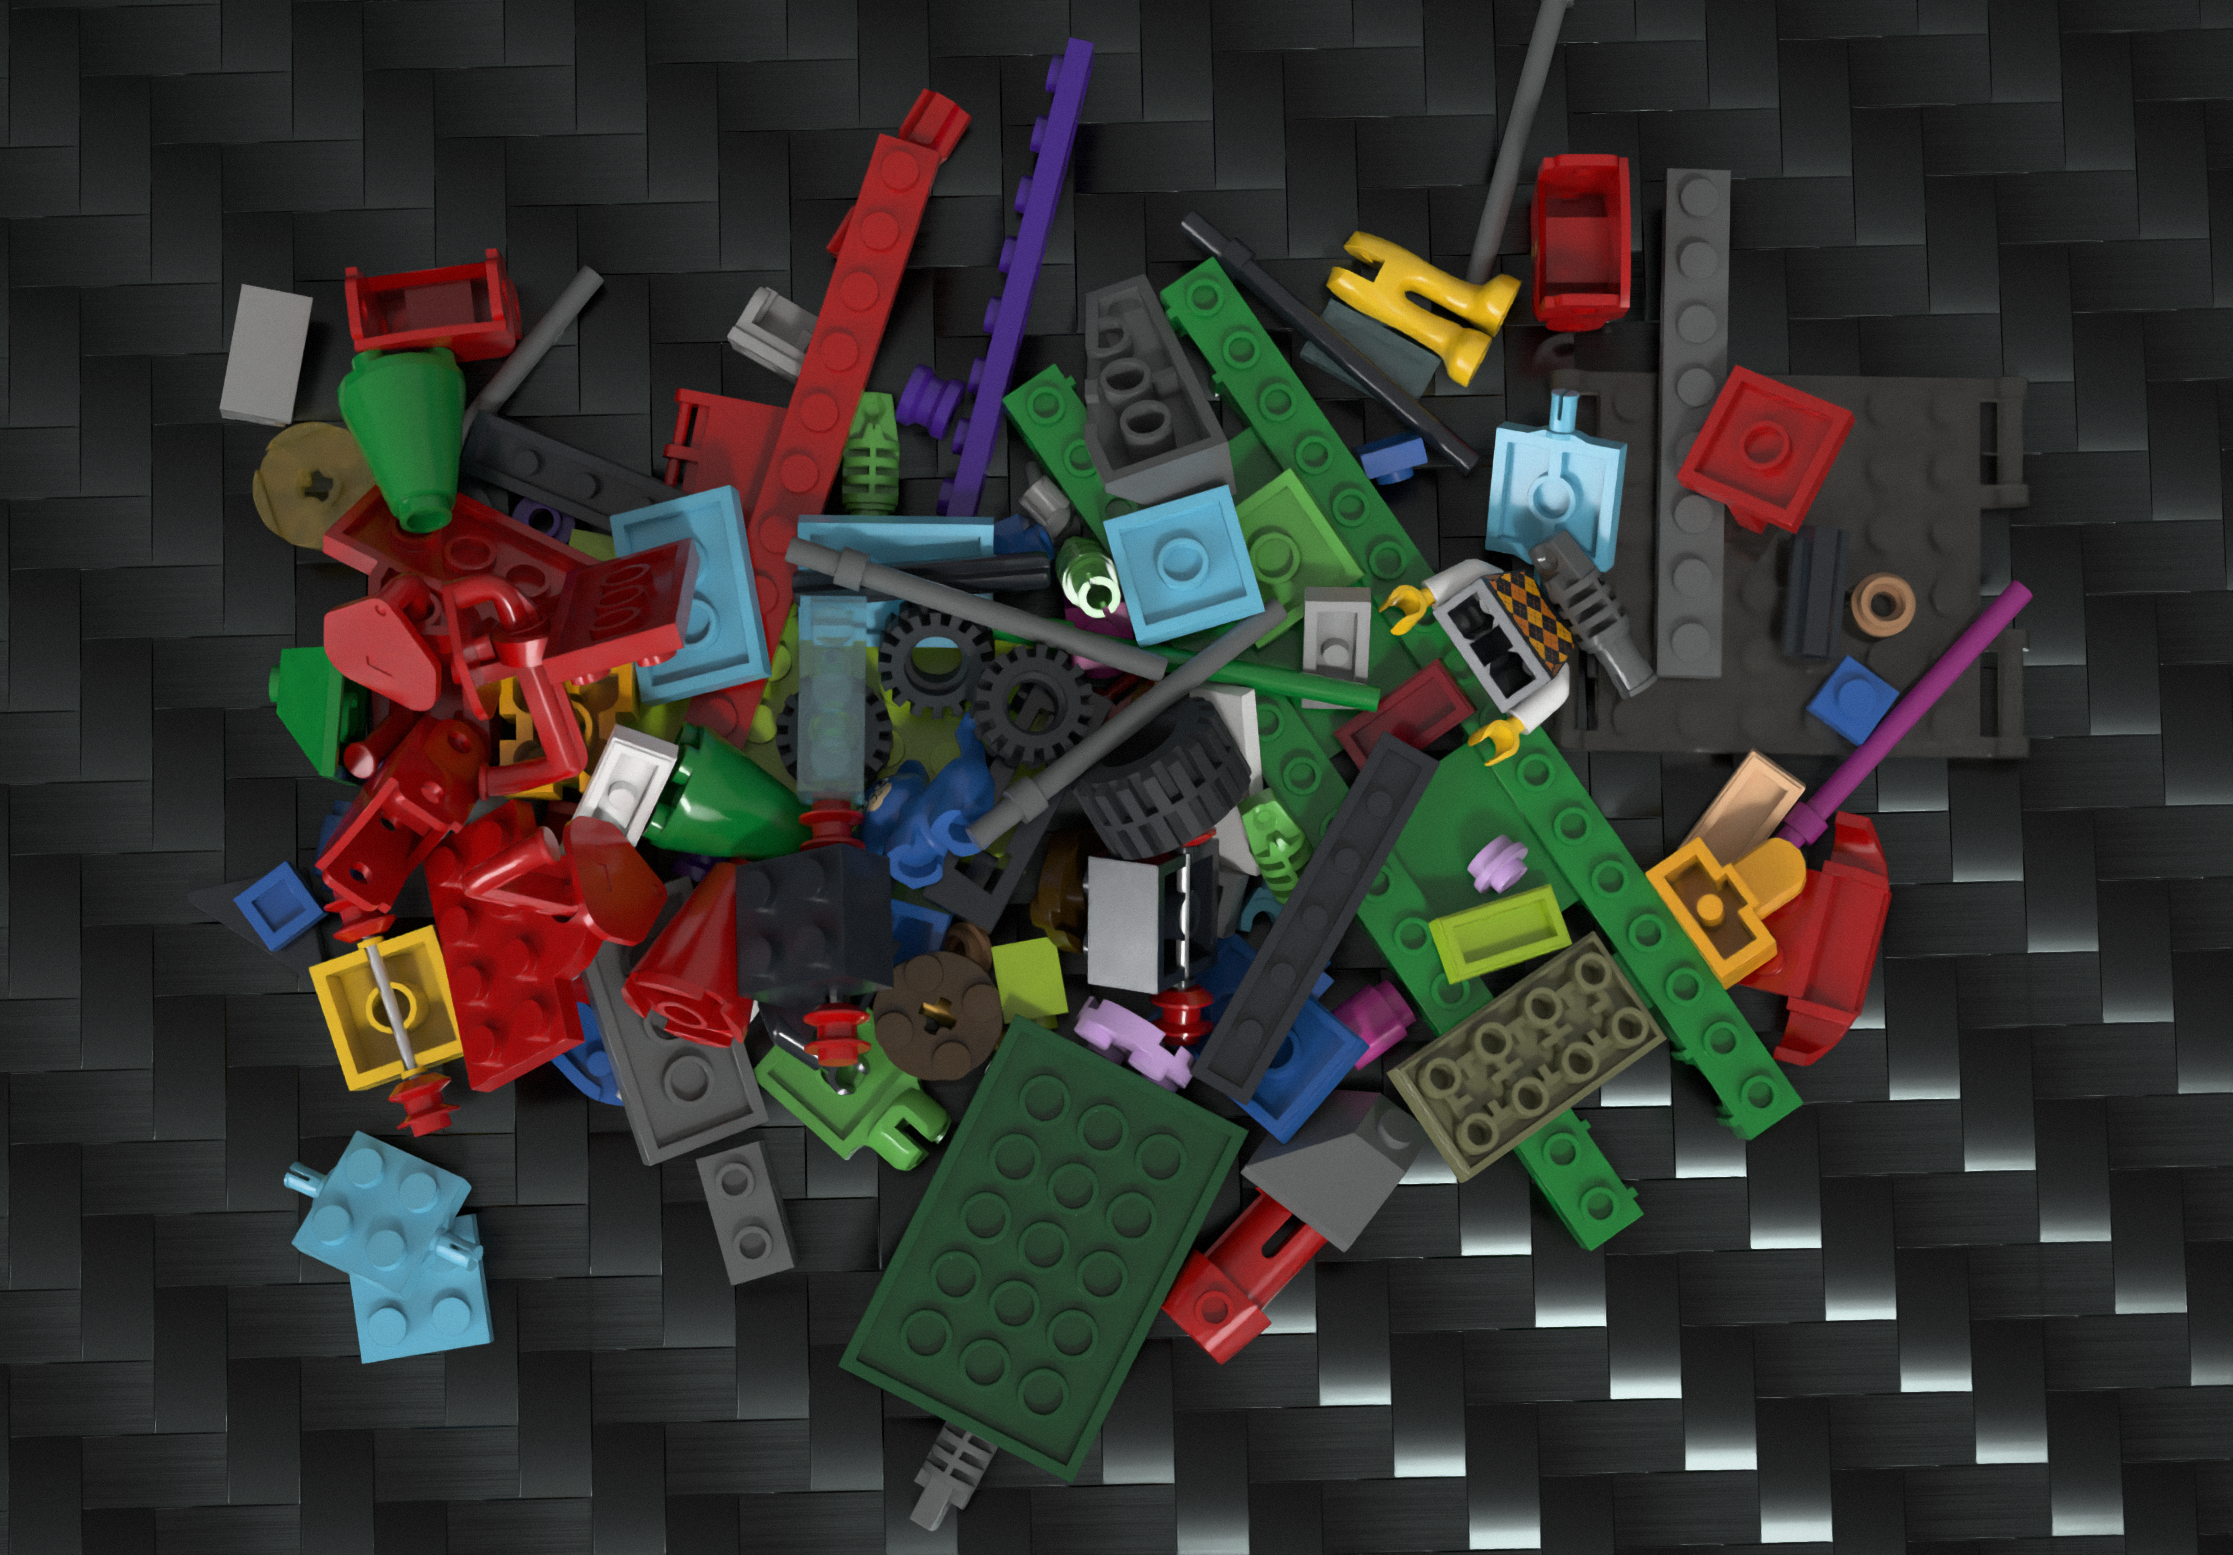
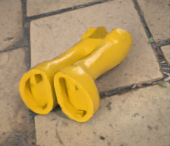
M1355 231L1344 245V248L1359 261L1379 270L1374 283L1349 270L1333 267L1326 286L1337 297L1356 310L1402 331L1433 350L1443 359L1448 376L1460 385L1468 387L1490 347L1492 337H1495L1522 281L1507 274H1500L1484 285L1472 284L1438 269L1391 241L1372 234ZM1412 291L1430 299L1467 320L1481 331L1462 328L1455 322L1428 312L1407 299L1405 292Z

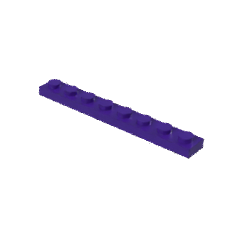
M1069 37L1065 56L1054 54L1050 64L1045 91L1055 93L1049 116L1038 114L1035 122L1030 151L1039 153L1034 176L1023 174L1019 184L1014 211L1024 215L1018 237L1007 235L1000 258L999 272L1008 274L1003 296L992 295L988 304L983 332L993 335L987 358L976 356L972 366L967 392L975 394L977 397L971 419L960 417L953 440L952 454L960 455L961 459L955 480L944 478L938 498L936 515L944 517L978 516L1004 415L1002 399L1010 392L1095 61L1093 42Z

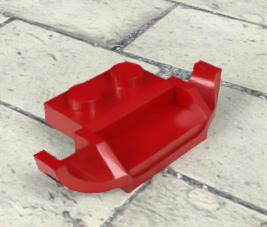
M1839 810L1835 819L1836 834L1830 861H1824L1822 872L1806 869V884L1802 892L1761 920L1776 941L1777 955L1735 983L1736 985L1788 997L1786 1009L1790 1011V1015L1782 1040L1775 1048L1773 1059L1800 1066H1809L1830 1051L1844 1037L1857 1017H1861L1892 898L1888 865L1872 821L1869 817Z

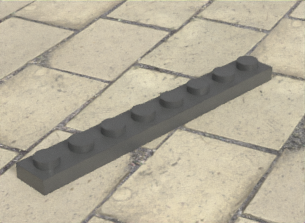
M1667 168L1663 174L1653 671L1658 677L1718 679L1721 677L1724 503L1681 486L1676 477L1727 382L1731 170Z

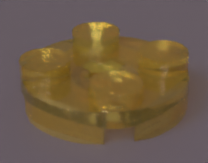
M306 422L292 426L279 433L265 450L268 451V454L262 460L260 471L257 469L255 471L253 497L261 519L270 530L298 547L323 551V534L363 497L376 482L350 431L322 422ZM316 470H320V473L326 478H333L334 486L329 490V498L324 502H320L316 497L306 498L304 488L312 484L311 473Z

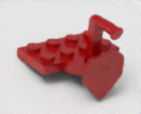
M375 484L323 534V553L369 575L368 596L335 606L325 615V652L334 667L344 676L389 698V714L362 742H354L346 747L344 762L349 772L361 779H367L375 775L379 765L423 718L424 711L431 709L440 699L442 666L434 653L452 652L442 594V583L473 574L493 573L507 578L533 602L561 593L567 572L601 563L602 561L458 491L456 505L452 509V520L448 525L427 533L406 531L401 527L400 520L391 513L379 487ZM493 601L475 605L474 607L481 616L486 632L491 634V631L500 622Z
M692 537L569 571L566 574L561 593L533 602L507 578L493 573L473 574L442 583V594L454 662L474 714L480 721L493 718L501 694V680L517 676L545 755L502 766L490 767L488 762H482L478 775V792L481 801H487L490 796L520 793L570 779L579 775L586 768L589 759L588 746L564 683L565 681L570 680L574 686L591 684L609 675L611 668L636 662L639 667L655 666L670 660L677 654L676 650L684 648L700 564ZM493 601L500 622L494 627L491 634L486 632L481 616L474 607L475 605Z
M512 799L463 827L458 833L455 832L441 840L424 858V870L471 1090L491 1092L584 1043L585 1038L572 980L589 967L603 940L627 946H635L644 941L665 905L668 896L664 884L613 823L588 816H578L567 822L563 829L565 856L560 854L558 842L548 827L541 826L537 829L532 803Z

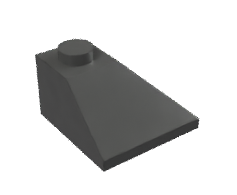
M1333 1089L1285 1145L1268 1132L1240 1173L1345 1253L1407 1173L1429 1136L1417 1120L1381 1093Z

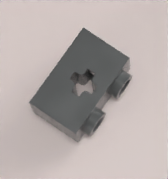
M766 1139L696 1159L731 1286L787 1270L800 1264V1257Z

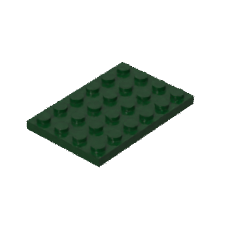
M1015 1013L838 1366L1073 1483L1249 1131Z

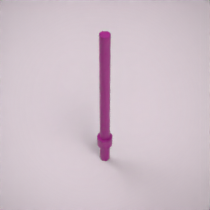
M2013 580L1806 804L1799 801L1782 819L1785 826L1774 838L1789 841L1798 849L1804 843L1811 846L1828 828L1825 820L2033 598L2032 593L2023 584Z

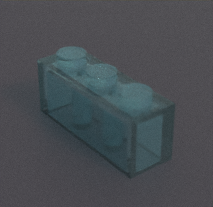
M800 596L797 794L800 805H812L814 802L828 799L845 800L850 802L851 805H865L867 596Z

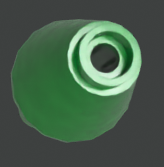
M444 347L429 348L421 353L408 352L389 355L382 350H367L359 353L351 361L353 371L344 376L337 388L340 414L391 513L400 520L401 527L413 533H427L439 530L451 522L452 509L456 505L466 405L464 373L456 365L454 353Z
M687 721L683 722L672 743L679 746L677 760L641 835L646 837L650 844L662 849L725 859L740 858L752 863L800 852V844L812 839V829L799 823V816L812 811V806L714 728L703 723L696 726Z

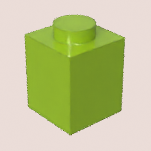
M1048 937L991 947L1004 1023L1010 1024L1015 1013L1047 1029L1058 1028L1056 1015L1069 1013L1057 947Z

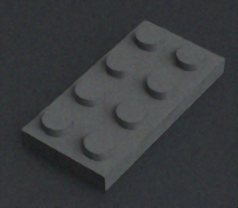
M680 876L663 882L668 898L644 941L635 946H627L603 940L589 967L580 973L642 1162L648 1166L769 1121L744 1042L739 1045L734 1037L730 1048H717L677 1037L663 1030L668 1018L650 1009L647 1018L644 1019L635 1013L623 1000L621 988L627 975L694 891L689 876Z

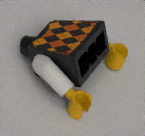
M1468 559L1424 580L1421 583V590L1409 585L1398 586L1382 602L1378 611H1384L1390 606L1402 609L1406 617L1401 619L1390 632L1394 635H1403L1410 631L1424 616L1427 607L1431 606L1434 609L1432 613L1501 713L1506 712L1508 717L1506 720H1495L1474 731L1468 740L1470 747L1481 742L1486 737H1490L1496 747L1495 755L1484 763L1485 766H1492L1517 752L1520 743V733L1524 735L1530 734L1566 701L1569 695V665L1566 661L1577 647L1575 637L1557 613L1558 606L1550 602L1530 573L1526 570L1504 572L1502 569L1484 561Z

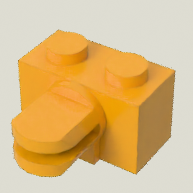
M1698 836L1645 873L1648 881L1725 990L1777 955L1776 941L1761 920L1799 895L1806 884L1805 860L1800 850L1791 842L1781 838H1771L1761 842L1737 860L1728 863L1722 868Z

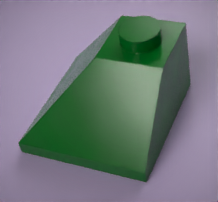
M324 646L281 649L280 665L274 664L272 666L269 678V696L271 702L277 703L276 713L321 776L349 786H362V779L354 776L347 769L344 762V752L350 744L362 742L366 738L369 688L347 678L339 672L329 660Z

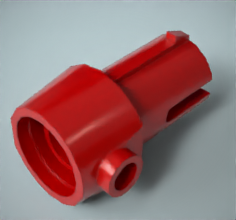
M1259 1187L1255 1189L1260 1195L1204 1254H1201L1194 1247L1190 1250L1161 1306V1309L1221 1366L1272 1324L1262 1310L1328 1241L1304 1221H1301L1267 1257H1264L1261 1251L1262 1246L1293 1213Z

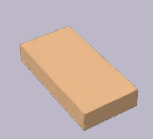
M1753 747L1678 846L1677 851L1699 836L1723 868L1768 839L1806 789V784Z

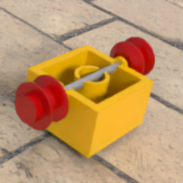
M366 879L357 881L361 884H367ZM332 890L335 901L324 906V910L340 913L343 926L333 934V937L350 944L360 942L357 944L359 950L309 967V971L349 1091L368 1090L402 1078V1080L409 1078L408 1081L398 1084L388 1097V1102L404 1104L407 1117L397 1126V1129L400 1130L411 1126L416 1138L452 1125L449 1113L461 1109L460 1105L445 1103L441 1092L452 1081L451 1077L436 1072L426 1075L421 1074L428 1072V1068L464 1056L437 926L429 925L385 941L383 936L378 935L389 930L397 918L396 914H385L379 909L373 912L365 911L335 890Z

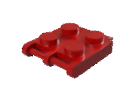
M677 388L674 402L680 405L672 444H665L663 458L668 459L664 482L676 486L680 464L683 462L687 463L682 486L683 490L697 494L731 485L739 491L747 532L788 409ZM692 407L698 408L691 447H684Z

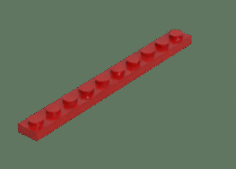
M882 133L879 134L746 533L771 671L794 604L792 577L793 573L798 570V565L785 561V557L792 536L798 537L799 515L824 514L942 159L941 152ZM769 677L692 696L684 722L687 721L696 726L703 723L712 727L741 751L745 752Z

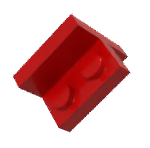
M1735 365L1676 478L1681 486L1726 504L1739 526L1762 534L1769 522L1796 534L1856 419L1850 410Z

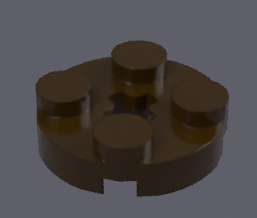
M1079 825L1071 830L1060 828L1052 833L1047 843V858L1042 868L1039 890L1032 898L1030 904V918L1034 926L1045 929L1049 940L1060 950L1084 955V936L1088 929V899L1083 888L1084 874L1088 866V856L1107 849L1097 830L1091 825Z
M937 949L917 953L893 966L894 988L877 991L873 1005L875 1038L888 1059L905 1073L930 1081L943 1079L949 1081L958 1080L969 1071L980 1066L995 1048L1003 1023L1000 994L982 965L960 952ZM940 997L946 998L951 1002L949 1013L956 1018L955 1023L951 1028L940 1026L936 1032L927 1030L925 1028L927 1018L919 1013L920 1007L924 1002L929 1005H935Z

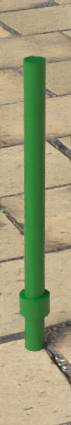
M1049 617L1050 620L1074 627V621ZM993 629L992 639L1031 647L1039 644ZM1087 631L1139 648L1137 640ZM1159 644L1140 648L1169 658L1165 670L1167 673H1172L1199 653ZM1048 646L1047 651L1055 654L1058 649ZM1238 659L1231 660L1206 679L1376 712L1381 691L1379 686Z

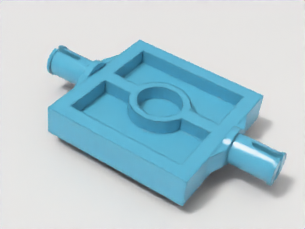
M1554 389L1551 391L1552 401L1549 425L1535 427L1505 421L1496 429L1485 549L1513 554L1527 563L1533 564L1528 551L1547 536L1566 530L1593 565H1597L1601 572H1607L1614 566L1627 443L1590 437L1584 432L1576 430L1575 420L1579 392L1571 390L1567 393L1568 389ZM1534 566L1533 578L1547 597L1548 593Z
M358 1130L338 1164L328 1175L306 1167L298 1161L289 1167L297 1176L288 1172L285 1175L284 1185L314 1198L312 1208L293 1239L292 1244L299 1251L403 1300H409L423 1273L437 1262L439 1257L455 1263L470 1272L478 1266L471 1257L478 1260L482 1258L483 1247L481 1245H476L453 1234L456 1215L472 1188L471 1185L464 1178Z

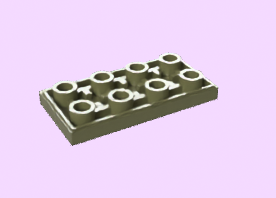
M1592 931L1387 1072V1075L1458 1181L1462 1183L1471 1179L1667 1038L1596 933Z

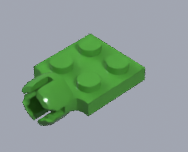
M869 1006L866 1012L870 1014V1020L857 1027V1038L871 1044V1050L861 1053L870 1064V1073L865 1075L859 1072L853 1065L839 1067L841 1078L857 1089L854 1094L841 1095L836 1093L828 1081V1071L822 1067L814 1071L777 1045H774L754 1068L753 1072L756 1081L845 1160H849L858 1149L868 1146L873 1148L894 1168L910 1171L919 1165L929 1155V1152L904 1131L909 1123L931 1142L935 1141L938 1144L952 1122L947 1110L924 1091L920 1078L905 1073L888 1059L875 1038L873 1010Z

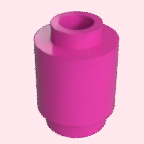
M1387 979L1375 987L1370 983L1331 1011L1333 1015L1370 1046L1353 1066L1357 1071L1407 1036L1405 1028L1416 1021L1408 1004Z

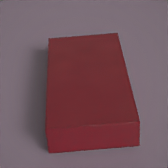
M1439 657L1379 699L1376 712L1364 710L1333 733L1361 771L1383 730L1420 751L1476 712L1478 708L1444 660Z

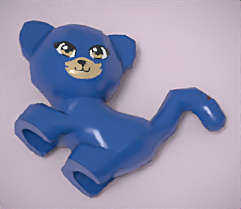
M1007 703V711H1008V714H1009V707H1010V706H1009V704ZM969 711L964 714L954 733L960 748L961 757L950 761L931 782L925 767L920 761L907 759L899 766L894 775L876 780L867 788L857 804L856 811L864 814L865 820L854 827L852 838L864 842L866 851L889 857L890 875L913 889L937 883L942 878L944 860L948 850L954 855L962 857L982 851L970 840L965 829L994 807L995 780L986 765L985 746L981 740L978 741L973 731L977 726L975 719H970Z

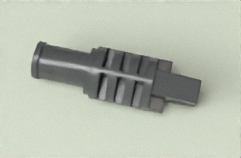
M1566 530L1556 532L1541 540L1528 551V554L1548 593V599L1552 604H1560L1561 607L1557 613L1562 620L1569 618L1571 622L1567 627L1573 635H1580L1576 642L1580 649L1585 650L1587 654H1595L1612 679L1611 681L1623 700L1628 699L1630 696L1633 697L1651 686L1658 679V676L1652 670L1647 660L1644 659L1628 632L1632 627L1629 623L1631 620L1626 611L1618 612L1617 609L1621 603L1617 596L1609 597L1607 595L1611 591L1608 582H1599L1598 578L1601 576V571L1597 565H1593Z
M946 1421L914 1482L925 1487L910 1519L930 1531H935L941 1524L951 1504L964 1509L998 1446Z

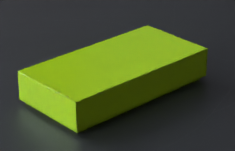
M1551 884L1443 916L1428 923L1450 985L1550 954L1572 945Z

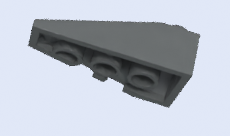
M1142 274L1086 293L1085 348L1087 353V379H1085V398L1087 403V423L1084 424V441L1087 452L1106 493L1150 507L1224 485L1229 486L1231 496L1237 494L1228 441L1146 275Z

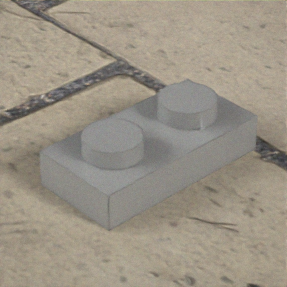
M1305 587L1302 672L1367 684L1371 587ZM1301 698V708L1355 709Z

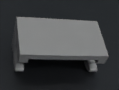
M242 284L220 404L222 418L277 427H285L286 424H291L313 305L312 297Z
M760 286L750 299L736 325L732 327L727 338L734 350L796 385L818 317L778 295L774 290L768 287L765 289Z

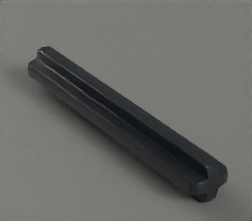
M1044 551L879 563L971 594L1045 589L1050 586L1051 581L1049 557ZM811 569L797 570L793 573L792 577L793 599L796 605L801 608L904 600L861 586L859 591L833 584V576Z

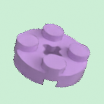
M1089 996L1075 1018L1077 1025L1074 1031L1089 1042L1086 1047L1087 1049L1118 1065L1125 1062L1141 1072L1142 1077L1174 1093L1178 1089H1184L1193 1075L1189 1073L1197 1060L1182 1046L1173 1056L1164 1049L1166 1045L1162 1039L1166 1033L1126 1008L1105 999L1099 1006L1095 997Z

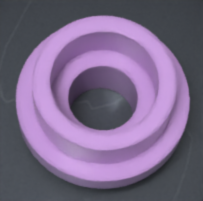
M1505 834L1494 839L1476 855L1468 866L1467 870L1476 879L1474 887L1481 894L1493 888L1499 894L1507 891L1527 870V866L1522 861L1528 853V848L1520 841L1513 843Z

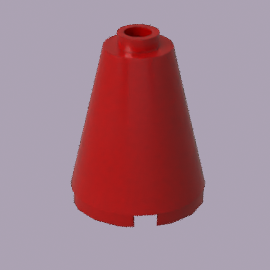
M740 858L731 859L729 863L721 862L713 865L627 975L621 988L623 1000L635 1013L644 1019L647 1018L650 1009L668 1018L663 1030L677 1037L717 1048H730L734 1037L739 1045L744 1041L749 1030L754 1002L752 999L738 996L736 866L752 863Z

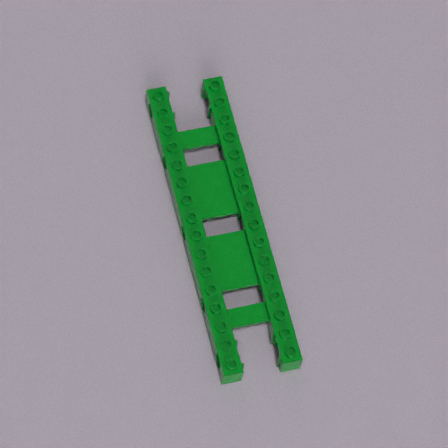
M1212 256L1160 292V305L1173 331H1176L1180 338L1188 333L1210 367V392L1214 398L1221 395L1244 428L1243 432L1228 441L1237 494L1232 495L1234 506L1236 507L1289 468H1295L1366 571L1367 575L1350 587H1371L1367 684L1381 687L1379 697L1381 699L1431 662L1441 657L1478 708L1476 712L1457 724L1465 735L1461 739L1463 745L1439 761L1441 763L1353 917L1436 1038L1494 999V997L1479 976L1455 984H1449L1428 923L1443 916L1551 884L1561 912L1572 904H1575L1576 907L1583 905L1610 944L1606 948L1675 1048L1670 1051L1675 1060H1683L1685 1064L1695 1065L1710 1082L1722 1101L1715 1106L1720 1113L1716 1120L1721 1126L1730 1127L1737 1138L1752 1140L1801 1106L1803 1101L1541 725L1537 726L1528 735L1520 733V743L1517 752L1492 766L1484 765L1487 760L1493 758L1496 752L1495 743L1490 737H1486L1471 747L1468 745L1469 737L1474 731L1495 720L1508 719L1506 712L1501 713L1432 613L1434 609L1431 606L1427 607L1424 616L1411 630L1403 635H1394L1390 632L1401 619L1406 617L1402 609L1390 606L1384 611H1378L1382 602L1398 586L1409 585L1421 590V583L1434 576L1435 573L1216 259ZM1054 363L1002 399L1004 413L1050 480L1070 500L1069 506L1091 538L1099 542L1113 559L1103 521L1147 509L1150 506L1106 493L1087 452L1084 441V424L1087 423V409L1077 396L1076 382L1072 376L1065 379ZM1304 619L1265 647L1258 649L1254 643L1234 659L1302 672ZM1231 621L1170 639L1163 643L1165 646L1200 652L1240 621ZM1255 689L1262 780L1267 788L1274 790L1291 814L1302 825L1315 852L1350 790L1329 760L1345 749L1333 732L1364 710L1301 708V698ZM1505 834L1513 843L1522 842L1528 848V853L1522 861L1527 866L1524 875L1502 894H1499L1494 888L1481 894L1474 887L1476 879L1467 870L1471 861L1484 847L1501 835ZM1569 1108L1518 1144L1513 1150L1579 1246L1592 1251L1643 1216L1644 1213L1633 1199L1638 1195L1633 1186L1621 1182L1586 1130L1591 1128V1125L1586 1119L1576 1117L1572 1109Z

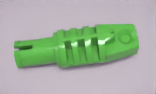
M864 392L843 454L841 504L844 505V511L850 512L851 515L889 516V514L895 513V507H898L900 443L898 442L892 394L881 392Z
M1072 536L1070 539H1066L1062 549L1056 552L1055 559L1056 575L1065 595L1071 603L1082 608L1091 617H1105L1102 608L1106 606L1113 613L1117 609L1121 597L1119 591L1120 580L1113 559L1099 542L1089 536L1085 538Z
M1267 788L1254 796L1245 798L1237 804V808L1249 842V852L1273 897L1284 906L1312 858L1314 849L1302 825L1295 819L1274 790Z

